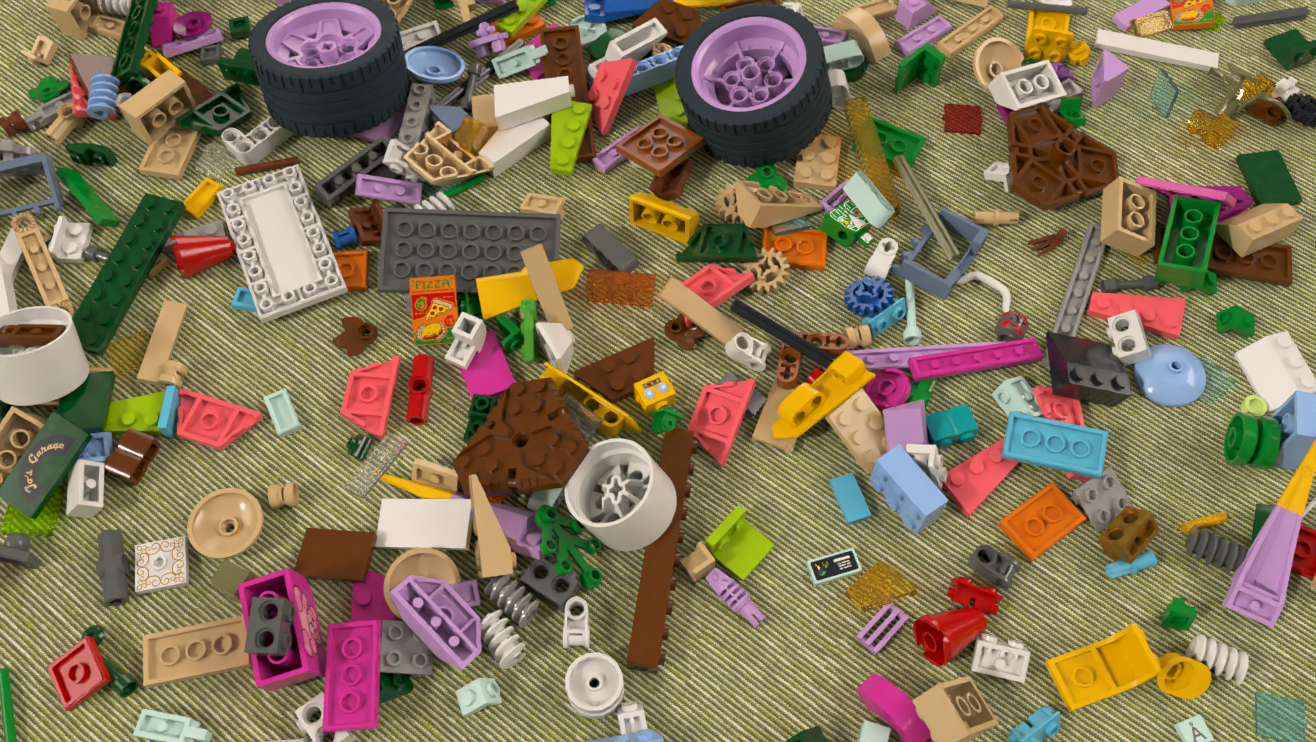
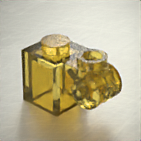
M1194 111L1187 122L1188 132L1199 135L1201 141L1216 151L1232 137L1239 126L1238 122L1224 113H1221L1215 120L1210 121L1207 119L1208 114L1205 111Z
M465 115L454 138L459 143L461 149L477 157L479 156V151L487 143L485 139L490 130L484 123Z

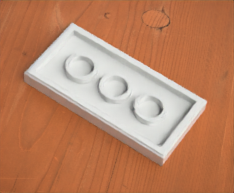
M382 499L377 528L378 537L375 547L379 549L432 548L436 550H469L474 516L471 500Z

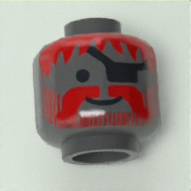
M1018 311L1003 313L995 327V334L998 340L1006 342L1022 340L1029 328L1028 320Z

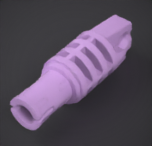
M716 567L707 575L706 579L734 613L740 612L754 628H757L760 623L753 615L761 622L764 621L766 616L750 602V595L733 578H730Z

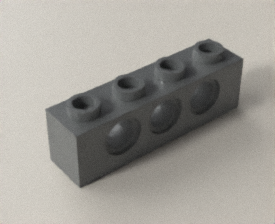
M382 135L315 184L316 194L329 209L355 191L357 174L375 176L388 167L382 163L389 145L386 138Z

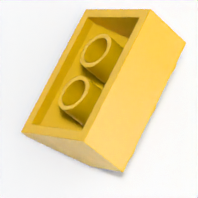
M643 192L631 194L629 197L630 224L685 244L694 236L699 227L700 213L691 208H684L672 201H665L652 194Z

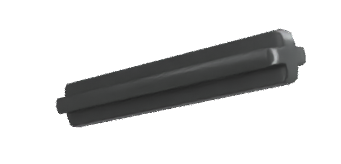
M1304 6L1236 16L1233 18L1232 25L1234 28H1243L1307 18L1309 10Z

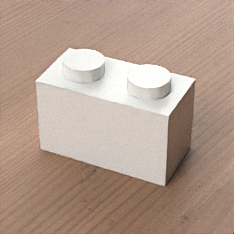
M79 459L68 472L66 516L92 518L103 508L105 463Z

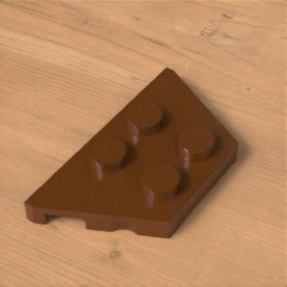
M658 0L632 25V29H635L656 17L668 32L662 40L682 46L688 41V37L698 27H701L700 12L697 9L671 0Z
M654 338L647 339L574 371L575 379L578 381L582 380L588 384L591 390L602 394L612 404L634 395V383L654 375Z

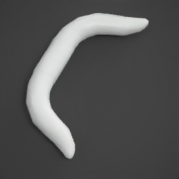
M976 271L969 272L963 275L956 284H965L971 280L982 281L1001 293L1003 297V312L1009 311L1011 304L1010 291L1005 285L989 275Z

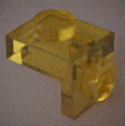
M1260 72L1253 77L1257 84L1255 85L1246 79L1242 83L1241 90L1236 98L1244 102L1255 93H1263L1270 96L1276 87V83Z

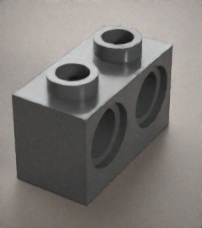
M549 557L534 559L520 578L522 586L564 613L567 601L575 597L581 589L578 576L571 571L565 576L558 575L555 571L556 562ZM541 571L548 573L544 579L536 578L537 573ZM565 584L569 586L568 590L563 593L556 591L559 585Z
M252 597L245 653L258 656L287 655V650L292 642L290 634L291 622L295 618L293 601L286 598ZM277 607L278 613L275 618L271 619V611ZM273 634L274 641L267 647L266 641Z

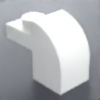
M462 312L451 331L455 340L444 358L447 362L467 370L476 353L479 354L486 337V326L483 320Z

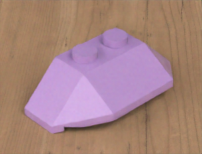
M409 575L390 591V595L403 621L439 659L462 671L482 652L480 617L445 580Z

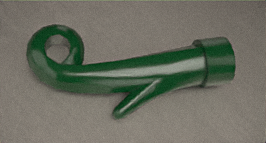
M98 625L90 626L83 632L81 640L86 636L93 637L95 634L94 640L98 646L103 641L104 631ZM102 656L112 679L108 684L122 698L130 696L137 689L139 682L130 673L123 672Z

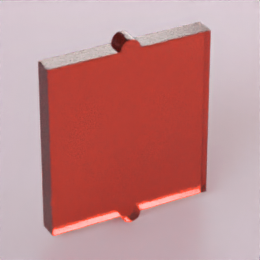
M945 103L944 115L942 117V120H944V132L981 134V123L983 121V118H981V106Z

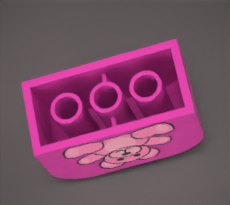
M287 568L238 584L246 633L252 597L286 598L293 601V606L295 607V618L291 622L290 627L292 642L287 650V655L258 656L251 654L256 687L275 691L324 675L326 652L315 599L306 578ZM277 607L271 611V619L276 617L278 613ZM273 634L266 641L267 647L274 641Z

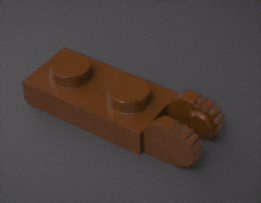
M55 324L3 325L0 328V347L8 348L10 345H22L25 347L31 345L45 346L57 339L66 330V327Z

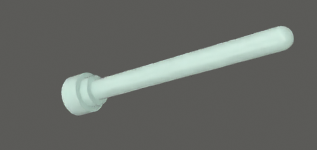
M905 279L907 327L903 332V342L906 345L914 346L922 342V333L916 326L914 284Z

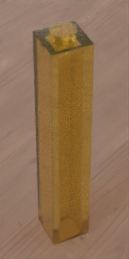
M866 95L845 100L844 112L862 171L894 208L895 213L888 220L894 219L899 215L900 203Z

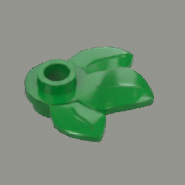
M48 76L41 79L39 87L30 89L28 94L32 99H40V101L47 103L59 97L60 93L69 87V81L63 80L58 82L55 77Z
M767 164L763 167H758L756 173L750 175L746 180L758 182L762 188L769 189L770 185L775 186L778 190L787 193L786 180L777 174V169L773 165ZM768 170L771 174L766 176L763 172Z

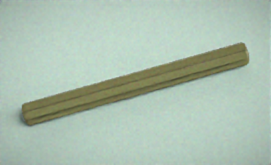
M902 154L895 156L893 164L948 260H956L960 256V252L907 160Z

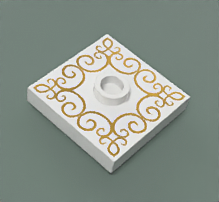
M186 536L135 545V592L138 595L189 585L188 538Z

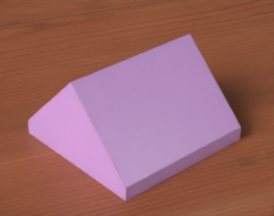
M1103 50L1091 76V108L1093 109L1098 108L1116 96L1129 69L1128 66L1108 50Z
M917 400L883 409L887 452L899 444L905 451L906 444L929 445L924 400Z

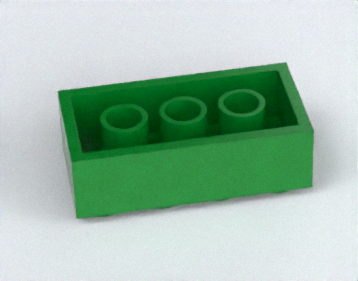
M1181 196L1173 197L1154 281L1202 289L1221 202Z

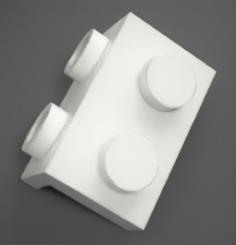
M390 139L382 163L389 166L392 172L405 176V179L409 182H426L427 180L403 161V157L410 151V148L397 139Z

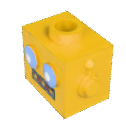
M663 371L634 383L635 400L637 404H640L646 417L653 411L676 404V393L673 389V384L669 382Z

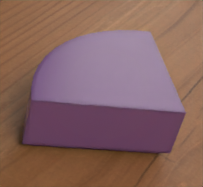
M1053 62L1052 67L1060 82L1068 78L1073 81L1074 75L1071 70L1069 71L1060 62Z

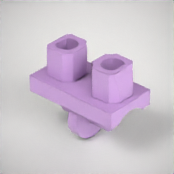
M482 22L479 25V30L476 31V35L478 37L482 36V38L468 42L469 48H475L478 58L491 55L488 44H491L493 53L505 51L504 39L509 38L508 33L497 32L492 34L495 31V26Z

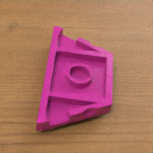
M368 570L365 583L353 582L351 622L368 620L403 621L391 611L385 600L384 576Z

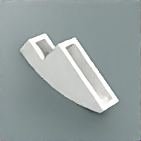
M655 17L609 42L605 57L588 66L586 75L593 82L602 62L627 58L641 60L653 49L655 44H658L667 35V30Z

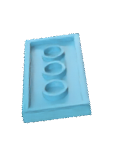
M1010 411L1001 458L1101 479L1109 431Z

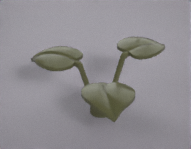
M1227 62V66L1231 75H1239L1241 77L1239 82L1218 68H1210L1208 74L1223 77L1230 85L1225 97L1214 110L1226 119H1229L1235 111L1240 112L1244 107L1257 99L1275 104L1285 113L1287 120L1291 118V113L1284 104L1263 93L1257 94L1239 106L1240 100L1234 96L1245 78L1255 85L1257 81L1249 73L1241 70L1231 62Z

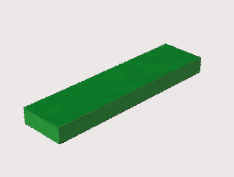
M59 167L56 171L57 176L99 225L118 227L121 221L80 173L75 170Z

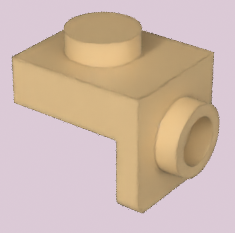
M38 35L31 52L22 49L21 53L28 56V61L38 66L40 63L49 66L59 44Z

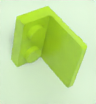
M738 505L706 539L705 547L717 561L741 581H744L774 548V544L745 521L746 510Z

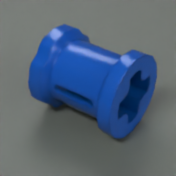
M352 225L343 231L331 232L338 250H342V247L359 243Z

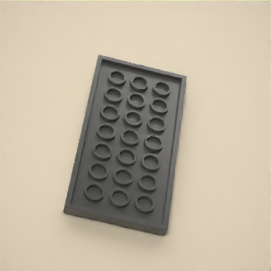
M384 207L378 293H409V278L455 275L457 295H464V292L467 291L469 296H479L476 278L518 272L525 267L520 251L542 244L548 261H559L561 214Z

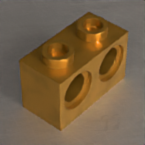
M1126 506L1098 537V541L1107 557L1131 564L1160 530L1152 512Z

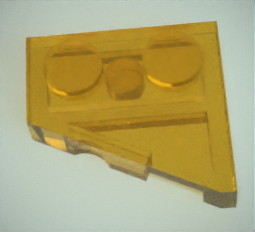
M881 560L845 591L846 597L863 612L876 609L879 605L894 603L896 598L905 595L913 597L917 594V590L912 584Z

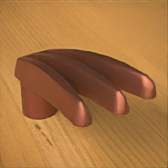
M1060 228L1056 234L1029 240L1028 245L1040 244L1032 247V251L1047 247L1038 253L1037 257H1041L1064 241L1067 230Z

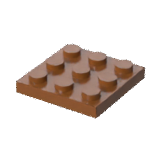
M659 114L619 142L615 147L617 153L661 178L703 147L705 139Z

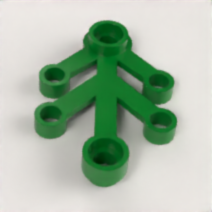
M549 505L540 506L535 514V522L542 528L541 552L545 555H551L557 549L555 571L560 576H565L572 570V564L567 559L568 553L582 572L579 576L581 586L586 590H593L600 585L602 574L597 568H591L576 547L584 549L590 554H595L602 547L600 540L596 537L586 540L565 533L562 527L571 529L575 534H581L586 530V527L577 519L571 520L558 515L556 510ZM552 532L557 537V543L552 539Z

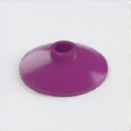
M192 11L180 16L174 22L173 30L181 37L198 36L212 26L213 19L207 12Z

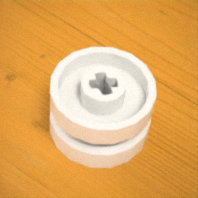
M599 652L586 653L578 657L569 666L565 676V690L572 708L581 716L590 719H601L613 714L621 705L624 696L623 674L618 663L610 656ZM594 683L599 684L598 687L592 688Z

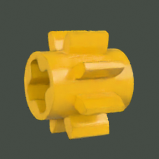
M1075 40L1071 43L1066 57L1073 66L1075 64L1083 66L1090 61L1088 57L1092 52L1085 41L1080 43Z

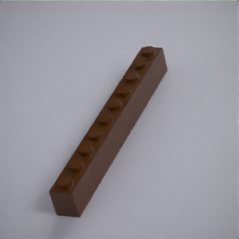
M674 428L672 431L665 432L659 466L671 479L675 487L677 505L669 527L656 541L646 546L627 656V669L658 673L659 665L664 666L666 650H662L663 640L668 641L670 625L665 623L667 615L671 616L674 600H669L670 591L676 590L677 576H673L674 567H679L681 552H677L678 543L683 544L685 529H680L681 521H686L688 506H684L685 498H690L691 484L687 482L688 476H693L695 462L691 461V456L697 453L698 440H694V431Z

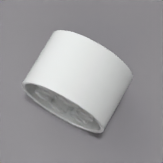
M35 306L15 310L0 316V328L3 325L55 324L66 327V330L57 339L45 346L31 345L25 347L22 345H10L8 348L0 347L1 401L18 406L42 404L69 394L86 380L90 370L72 317L67 311L52 306Z
M614 438L591 446L589 448L590 452L565 486V500L569 511L603 544L612 549L633 551L653 543L666 531L675 514L677 497L671 479L645 449L636 442L628 439Z

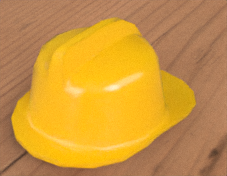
M1168 652L1159 658L1161 673L1155 679L1157 680L1158 688L1164 693L1189 700L1197 698L1209 688L1211 672L1203 663L1174 652Z

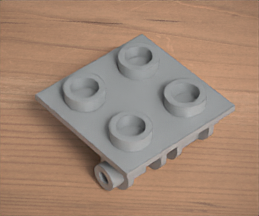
M1111 466L1103 470L1101 479H1089L1075 489L1072 497H1070V501L1075 506L1079 504L1083 507L1097 533L1108 527L1126 506L1134 508Z
M382 620L380 672L411 674V678L432 675L433 652L404 621Z

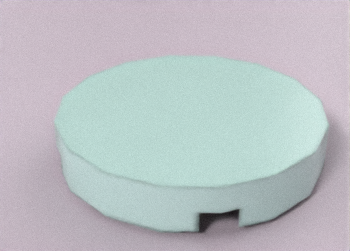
M584 15L577 16L570 22V26L579 25L582 48H588L599 36L607 31L605 23L584 22Z

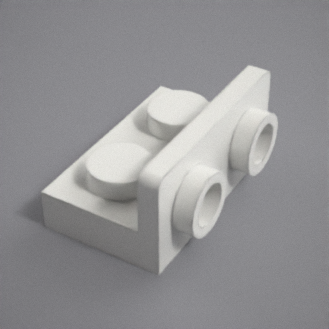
M59 216L57 223L54 225L52 240L48 244L49 253L57 263L84 264V251L89 246L94 227L91 223L68 222L65 216Z
M906 444V452L929 478L933 479L934 484L941 490L942 482L947 480V468L943 467V456L939 455L937 446Z
M984 633L982 637L978 636L974 640L976 644L970 668L972 671L1022 683L1025 682L1031 652L1024 647V643L1008 639V643L1000 642L998 637Z

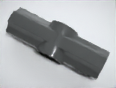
M107 529L97 535L100 560L96 561V571L99 579L102 581L103 599L107 607L121 606L129 601L127 575L130 574V564L127 556L124 554L123 536L119 529Z

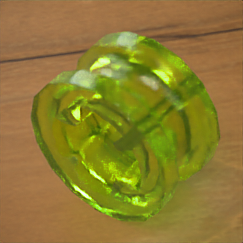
M1214 12L1215 27L1206 28L1207 30L1214 32L1221 29L1225 22V17L1218 12Z

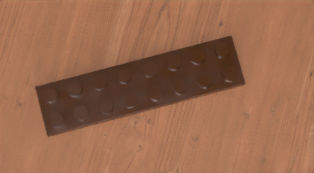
M579 25L539 29L541 46L546 45L548 53L542 56L545 79L568 76L569 83L574 84L575 97H571L572 101L589 104ZM591 115L576 163L592 161L593 158H597Z

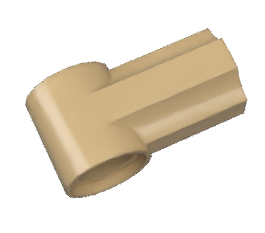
M69 102L59 106L57 109L58 118L44 133V136L56 145H60L72 130L80 129L85 124L84 117H74L73 104Z

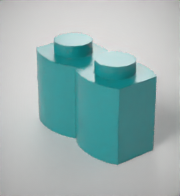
M968 404L926 415L929 444L936 445L940 450L949 448L953 442L961 441V443H968L975 439L979 431Z

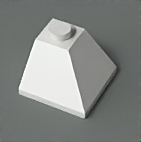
M536 323L539 345L551 365L567 374L574 354L573 343L575 338L570 330L566 331L562 323Z

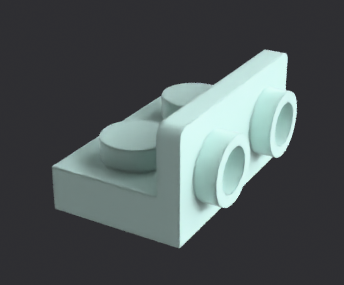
M1022 375L1004 380L992 393L993 398L1007 416H1009L1011 411L1043 418L1033 389Z

